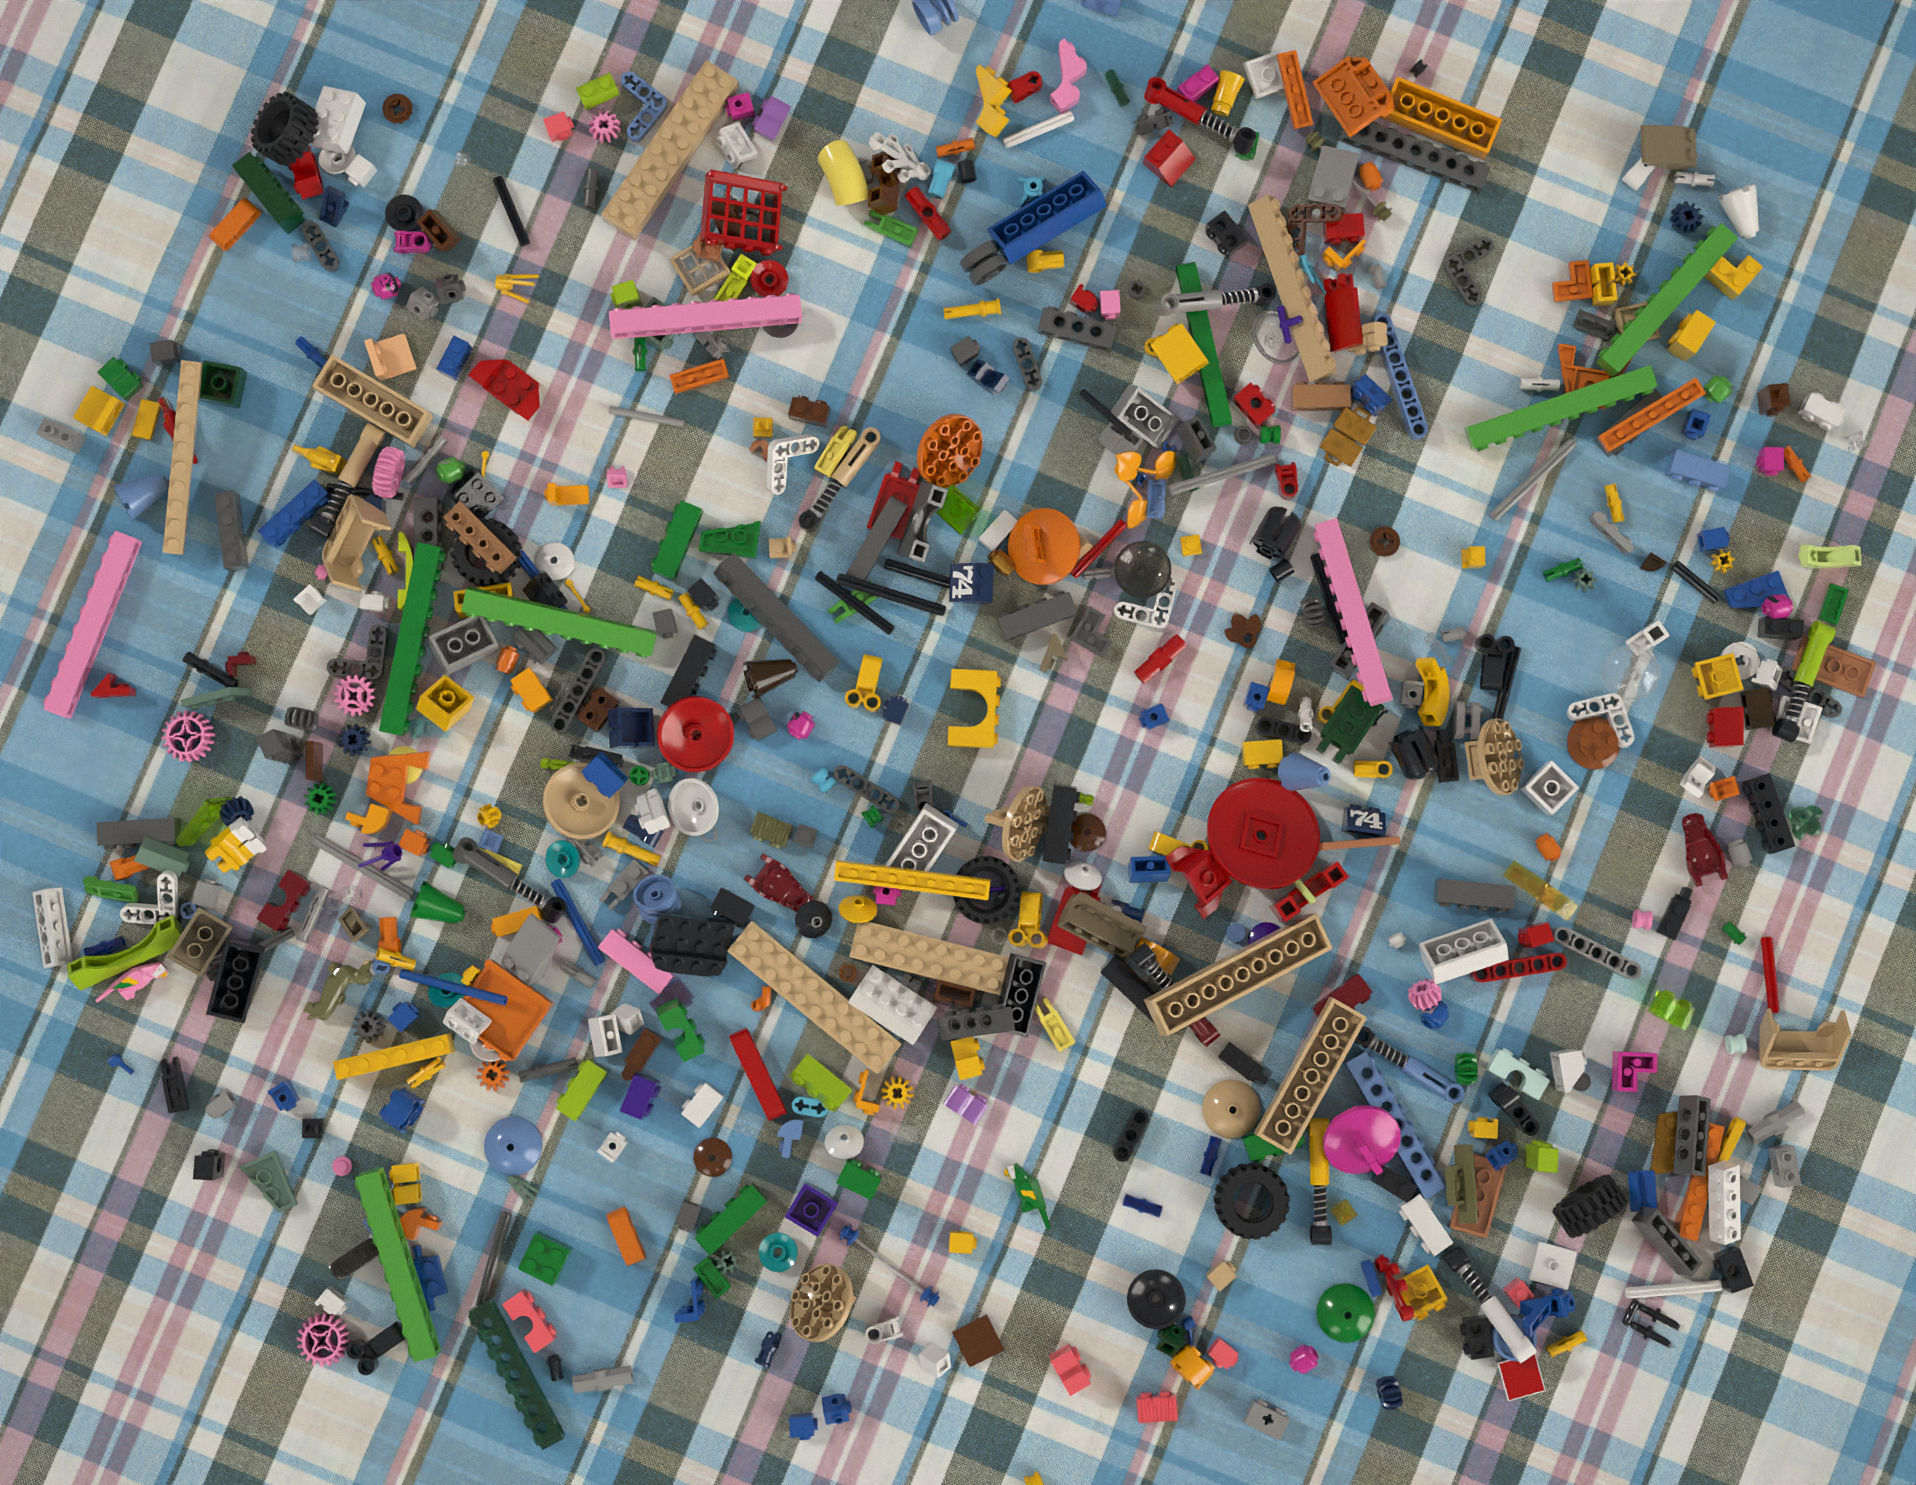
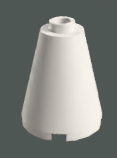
M1756 185L1744 186L1730 191L1729 194L1718 196V201L1739 236H1744L1745 239L1756 236L1755 232L1759 231Z

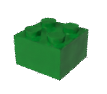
M852 1158V1160L848 1159L836 1183L872 1200L883 1175L880 1174V1170L872 1166L867 1168L863 1166L862 1161Z
M537 1231L525 1252L518 1270L553 1286L556 1284L573 1247Z

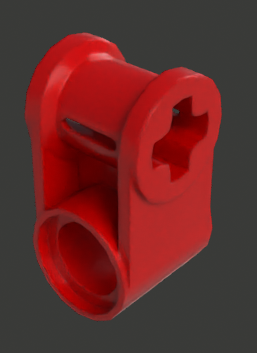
M1031 71L1008 82L1007 87L1012 90L1009 95L1013 103H1019L1041 90L1042 77L1037 71ZM1031 80L1037 81V84L1034 85L1031 83Z
M1295 462L1281 466L1275 464L1280 497L1284 500H1291L1298 492ZM1290 486L1293 489V493H1286L1284 487Z

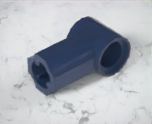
M630 814L623 828L655 848L664 831L659 830L653 834H648L646 828H641L638 820L639 817Z

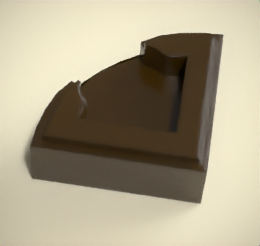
M1650 552L1639 569L1653 572L1665 566L1667 562Z

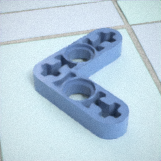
M627 71L622 74L620 80L623 88L645 104L627 128L628 138L632 142H640L667 110L668 103L660 92L635 73ZM627 78H628V79H631V78H632L634 84L637 85L636 89H635L634 85H632L631 83H628V84H627V82H626V79H627ZM642 88H647L649 95L642 97L639 95V91ZM652 97H654V99L658 102L662 100L663 106L656 107V104L652 100ZM645 114H651L652 121L645 123L642 121V117ZM632 130H634V131H637V130H638L640 135H639V136H637V135H634V136H633Z

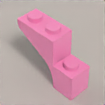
M1065 38L1060 41L1058 50L1062 82L1050 94V101L1060 114L1066 112L1079 102L1080 92L1072 84L1086 75L1087 70L1085 60L1077 56L1075 47L1071 42L1068 43Z

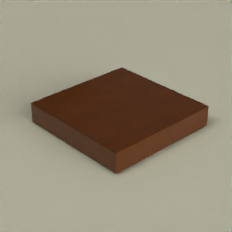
M315 741L306 742V780L323 782L322 743Z
M987 1314L952 1331L969 1368L1004 1351V1347Z

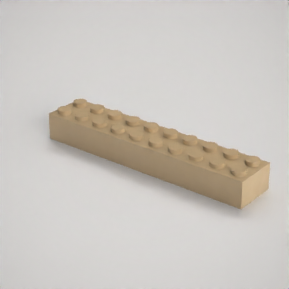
M708 60L704 62L601 213L603 221L635 241L724 111L725 105H728L727 98L733 97L738 90L739 83L737 79Z
M1306 914L1144 999V1002L1159 1034L1169 1036L1333 948L1318 915Z
M754 921L750 922L727 950L876 1074L880 1072L901 1046L902 1042L871 1017L849 1004L847 997Z

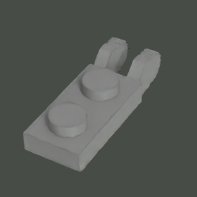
M1596 511L1590 516L1592 525L1624 556L1631 553L1635 548L1632 545V541L1626 536L1623 537L1618 532L1617 526L1607 521V516L1603 512Z
M634 859L608 887L609 889L599 901L603 903L612 893H615L618 897L608 907L612 911L632 892L649 871Z

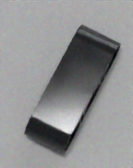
M1264 717L1255 724V730L1261 736L1278 740L1282 739V741L1298 745L1307 743L1312 737L1310 730L1305 732L1306 739L1304 741L1299 740L1297 733L1301 730L1300 725ZM1261 722L1269 724L1267 732L1260 729ZM1280 726L1287 728L1288 734L1286 736L1279 734Z
M1141 1108L1132 1110L1113 1147V1155L1118 1161L1125 1162L1131 1157L1148 1123V1114ZM1142 1112L1144 1120L1139 1123L1135 1122V1114ZM1132 1129L1136 1133L1135 1138L1128 1140L1125 1134L1128 1130ZM1125 1147L1127 1154L1124 1157H1118L1116 1153L1118 1148Z

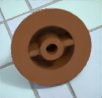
M1596 716L1577 721L1571 727L1567 736V748L1570 756L1578 765L1587 769H1601L1610 765L1620 751L1618 746L1619 739L1613 728L1610 727L1609 721L1603 717Z

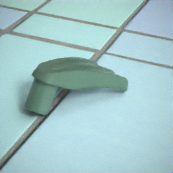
M516 1175L507 1178V1182L511 1184L526 1205H529V1202L520 1189L532 1200H535V1197L523 1185L537 1194L540 1193L536 1188Z

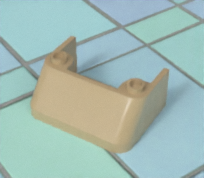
M352 494L348 496L323 548L322 560L332 584L361 591L362 588L358 581V577L364 571L361 557L374 530L380 531L385 529L390 531L391 526L383 511L359 496Z
M1766 1009L1759 1027V1059L1761 1066L1765 1069L1829 1071L1837 1068L1852 1036L1845 1011H1840L1836 1022H1823L1815 1032L1780 1031L1779 1023L1774 1021L1771 1009Z

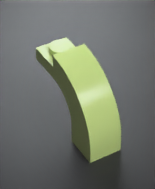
M1800 545L1798 557L1801 567L1804 568L1861 566V547L1855 545L1838 547Z

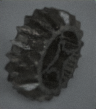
M368 1238L332 1262L329 1266L331 1274L337 1281L343 1280L379 1255L378 1248L374 1245L373 1239Z

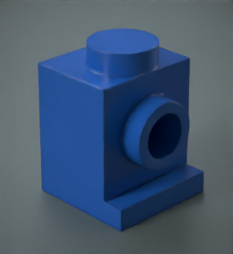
M1693 408L1687 413L1682 433L1686 434L1685 437L1690 440L1702 438L1711 415ZM1694 424L1696 429L1691 428V425Z
M289 1080L283 1081L267 1091L280 1111L286 1110L289 1112L297 1107L296 1103L301 1100ZM282 1094L286 1096L285 1101H283L281 1098Z
M1506 1140L1490 1149L1485 1154V1157L1495 1171H1498L1519 1156L1517 1154L1518 1148L1514 1143Z

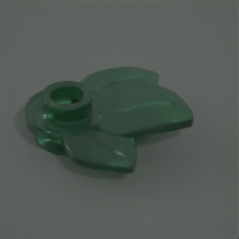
M1813 805L1805 808L1801 806L1793 808L1789 813V818L1793 823V835L1798 840H1802L1805 834L1819 835L1821 833V824L1818 819L1823 815V811Z

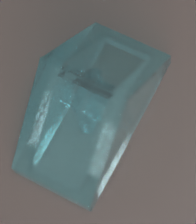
M428 718L410 720L411 740L450 738L449 730L445 732Z

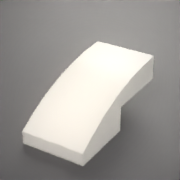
M1004 510L980 536L978 541L990 551L996 549L1012 531L1018 520Z

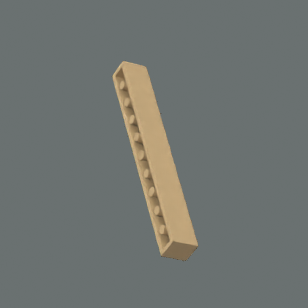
M1266 195L1250 203L1248 207L1282 305L1285 308L1287 319L1298 315L1303 319L1301 323L1290 327L1309 382H1318L1337 373L1336 362L1331 357L1330 345L1323 334V325L1318 320L1317 308L1311 300V291L1305 283V274L1299 266L1298 254L1294 251L1292 237L1286 228V220L1279 209L1280 203L1275 196Z
M181 360L163 553L183 555L185 552L203 367L201 362Z

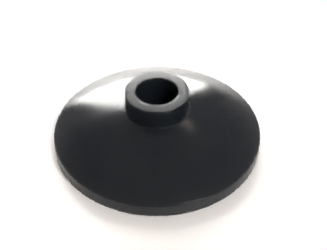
M405 194L392 198L385 209L386 221L396 231L409 232L419 226L417 221L423 216V208L420 202L413 196ZM404 213H409L407 218L402 217Z
M815 900L804 903L795 915L796 929L806 938L821 937L829 930L832 923L831 910L821 901ZM818 918V922L813 924V920Z

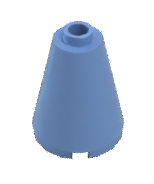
M160 474L113 486L132 520L137 518L169 491L167 477H162Z
M1289 753L1290 755L1284 757L1278 766V778H1281V785L1290 791L1325 786L1329 783L1331 777L1327 767L1300 753Z

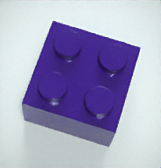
M642 1073L634 1074L620 1112L640 1120L648 1117V1115L650 1116L654 1107L651 1104L653 1098L658 1097L661 1086H659L660 1081Z
M806 1181L786 1213L785 1218L818 1237L839 1201Z

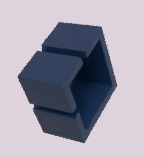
M617 707L608 710L609 727H612V731H609L610 748L645 749L655 746L653 708Z

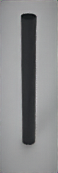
M1085 389L1080 392L1081 397L1125 436L1131 435L1132 431Z
M327 483V491L335 492L334 489L338 487V484ZM355 487L349 490L350 494L375 495L373 489ZM396 492L394 497L386 499L403 501L404 493Z

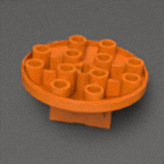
M949 414L936 420L926 430L917 451L918 470L925 481L942 488H949L967 480L975 467L979 465L983 448L982 433L976 422L963 414Z
M1050 508L1035 509L1023 515L1014 525L1008 541V555L1013 560L1016 573L1024 580L1038 585H1050L1064 579L1075 567L1080 554V537L1075 524L1064 513Z

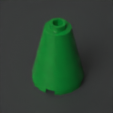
M423 881L409 917L457 924L458 921H463L466 910H463L464 905L430 883Z

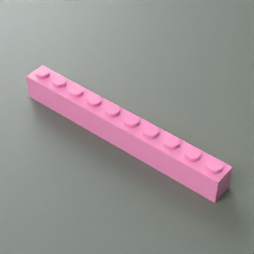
M789 293L779 297L776 295H768L765 298L753 296L744 300L731 298L727 301L710 300L708 303L694 301L685 305L673 303L670 306L653 305L650 308H643L641 306L626 310L615 308L613 311H609L611 338L623 339L802 323L800 295Z
M1335 518L1316 524V531L1313 534L1316 543L1320 542L1322 547L1318 549L1321 560H1326L1327 566L1324 567L1327 578L1331 577L1332 584H1329L1331 593L1337 596L1338 601L1334 603L1337 612H1341L1343 619H1340L1342 629L1348 632V637H1345L1348 648H1352L1354 652L1351 655L1353 665H1358L1359 672L1356 675L1359 684L1363 683L1365 688L1362 691L1364 701H1369L1370 706L1391 701L1393 697L1339 522Z
M117 531L109 538V547L101 558L102 564L100 569L94 575L95 582L93 587L88 590V599L80 610V619L73 627V636L66 645L64 659H61L59 662V671L51 682V691L44 699V710L71 719L142 544V541Z

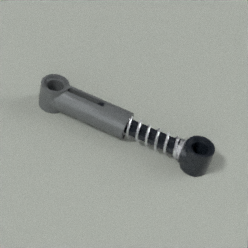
M469 837L460 839L452 853L454 860L460 864L470 865L507 890L510 887V890L514 889L516 894L520 893L522 898L526 897L527 902L532 901L533 905H538V908L542 910L541 914L545 921L549 923L559 921L567 908L562 898L545 897V894L540 895L539 891L533 890L534 887L530 888L528 883H522V879H516L517 873L478 848L477 843Z

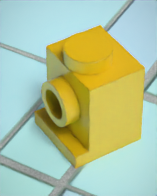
M1469 546L1467 549H1462V569L1484 567L1486 565L1485 546Z
M1477 1117V1121H1468L1467 1129L1470 1132V1136L1497 1139L1498 1119L1490 1118V1121H1488L1489 1118Z

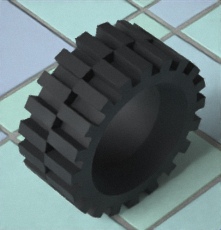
M277 93L276 98L274 96L269 98L270 102H265L263 105L264 109L262 111L259 110L257 113L259 117L254 119L253 122L255 128L251 129V134H253L251 142H253V148L279 165L288 166L290 163H296V158L301 159L303 157L302 153L310 149L308 145L314 142L313 134H317L318 129L315 126L319 125V120L316 119L318 114L315 112V109L291 93Z
M484 517L478 518L517 557L501 574L497 571L493 573L490 569L481 570L475 568L469 558L471 545L468 544L466 546L458 538L460 534L456 532L454 537L457 540L456 542L452 541L451 547L454 548V551L450 552L455 560L452 563L458 569L457 572L466 580L477 586L485 587L497 585L501 582L508 583L510 576L515 577L517 574L514 572L515 569H520L521 567L519 558L522 559L520 549L523 548L522 544L518 542V536L508 526L493 518L488 520Z
M981 856L971 859L964 864L956 875L973 877L975 874L983 871L997 874L1005 885V895L1002 902L995 908L981 909L973 905L967 897L953 896V899L959 911L966 918L976 923L991 924L1005 919L1016 908L1020 898V882L1016 872H1014L1009 864L992 856Z
M1607 1174L1606 1176L1596 1177L1593 1181H1588L1585 1185L1579 1186L1575 1191L1570 1192L1567 1197L1561 1199V1202L1555 1205L1556 1207L1553 1208L1552 1212L1570 1238H1575L1576 1236H1582L1584 1233L1587 1234L1592 1229L1595 1230L1601 1224L1608 1222L1607 1220L1615 1217L1616 1213H1619L1627 1205L1628 1201L1611 1175Z

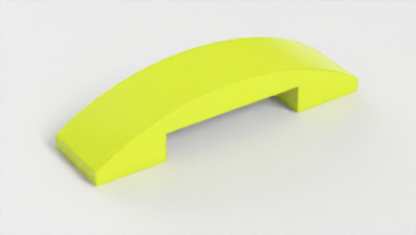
M740 254L731 268V274H729L714 300L727 301L731 298L738 299L750 280L751 273L757 263Z
M399 532L398 551L406 554V588L398 589V609L403 611L414 562V549L407 535Z

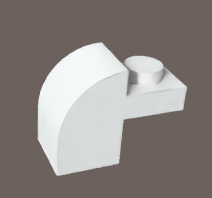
M1656 620L1626 640L1625 643L1635 657H1638L1670 635L1661 622Z
M1700 755L1685 773L1680 785L1688 794L1699 798L1704 793L1705 784L1714 776L1716 766Z

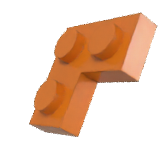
M1589 260L1569 262L1570 281L1552 283L1554 303L1593 298Z

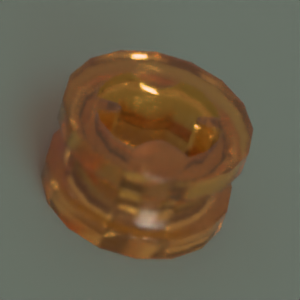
M850 964L843 965L839 970L840 978L847 982L853 980L857 974L855 967ZM847 967L849 969L850 967L853 970L851 978L843 976L845 973L843 971L844 968Z

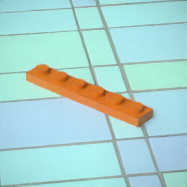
M1694 378L1597 438L1608 453L1702 397L1706 392L1698 379Z

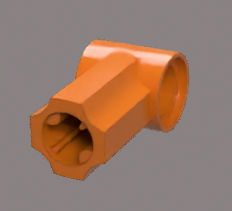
M136 855L109 862L115 881L132 877V874L150 869V867L135 862Z
M397 917L379 918L380 938L378 940V948L401 953Z

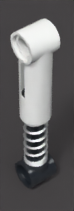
M1461 1246L1444 1256L1445 1261L1454 1273L1457 1272L1461 1278L1465 1279L1464 1283H1468L1469 1289L1473 1290V1295H1476L1477 1300L1481 1301L1480 1308L1509 1346L1510 1351L1521 1364L1537 1353L1532 1343L1524 1336L1496 1296L1491 1297L1492 1294H1489L1487 1288L1483 1286V1282L1478 1279L1479 1276L1475 1275V1271L1471 1269V1261Z

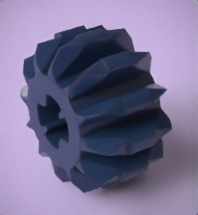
M1685 201L1683 205L1678 203L1676 209H1672L1671 214L1673 216L1669 218V221L1674 222L1672 228L1678 227L1677 233H1680L1682 230L1684 234H1688L1690 231L1695 232L1697 227L1701 226L1702 222L1700 220L1703 218V215L1698 214L1701 208L1695 209V203L1689 205L1688 201Z
M355 724L354 727L347 725V731L341 730L344 736H338V740L343 742L338 746L344 748L343 753H350V756L354 757L356 753L359 756L362 755L361 749L364 751L369 750L365 745L371 744V741L366 740L371 735L370 733H365V727L360 728L358 724ZM352 737H356L358 741L356 744L353 743Z
M233 796L232 800H226V804L221 805L219 815L222 822L229 826L240 816L246 822L252 820L254 811L247 798L244 799L242 796H239L236 799Z
M1393 1376L1377 1379L1376 1388L1382 1407L1385 1410H1395L1402 1407L1403 1395L1397 1379Z

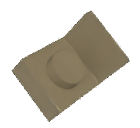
M1054 633L1039 669L1043 673H1046L1047 669L1052 670L1055 662L1052 656L1065 661L1068 660L1057 634Z
M353 906L348 908L338 918V921L354 943L372 929V926L363 920Z

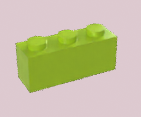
M808 1053L790 1074L796 1085L805 1088L811 1097L817 1098L827 1110L834 1113L852 1092L850 1087Z
M592 1059L581 1062L577 1069L580 1072L576 1078L572 1077L567 1084L569 1089L565 1094L561 1093L556 1101L558 1105L555 1109L573 1121L579 1119L609 1073V1070Z
M1532 1140V1143L1525 1144L1524 1166L1538 1172L1558 1173L1559 1149L1543 1140Z

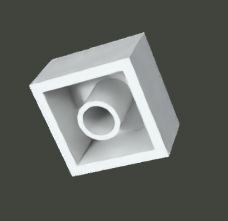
M1553 761L1546 762L1520 788L1547 816L1553 815L1579 789Z

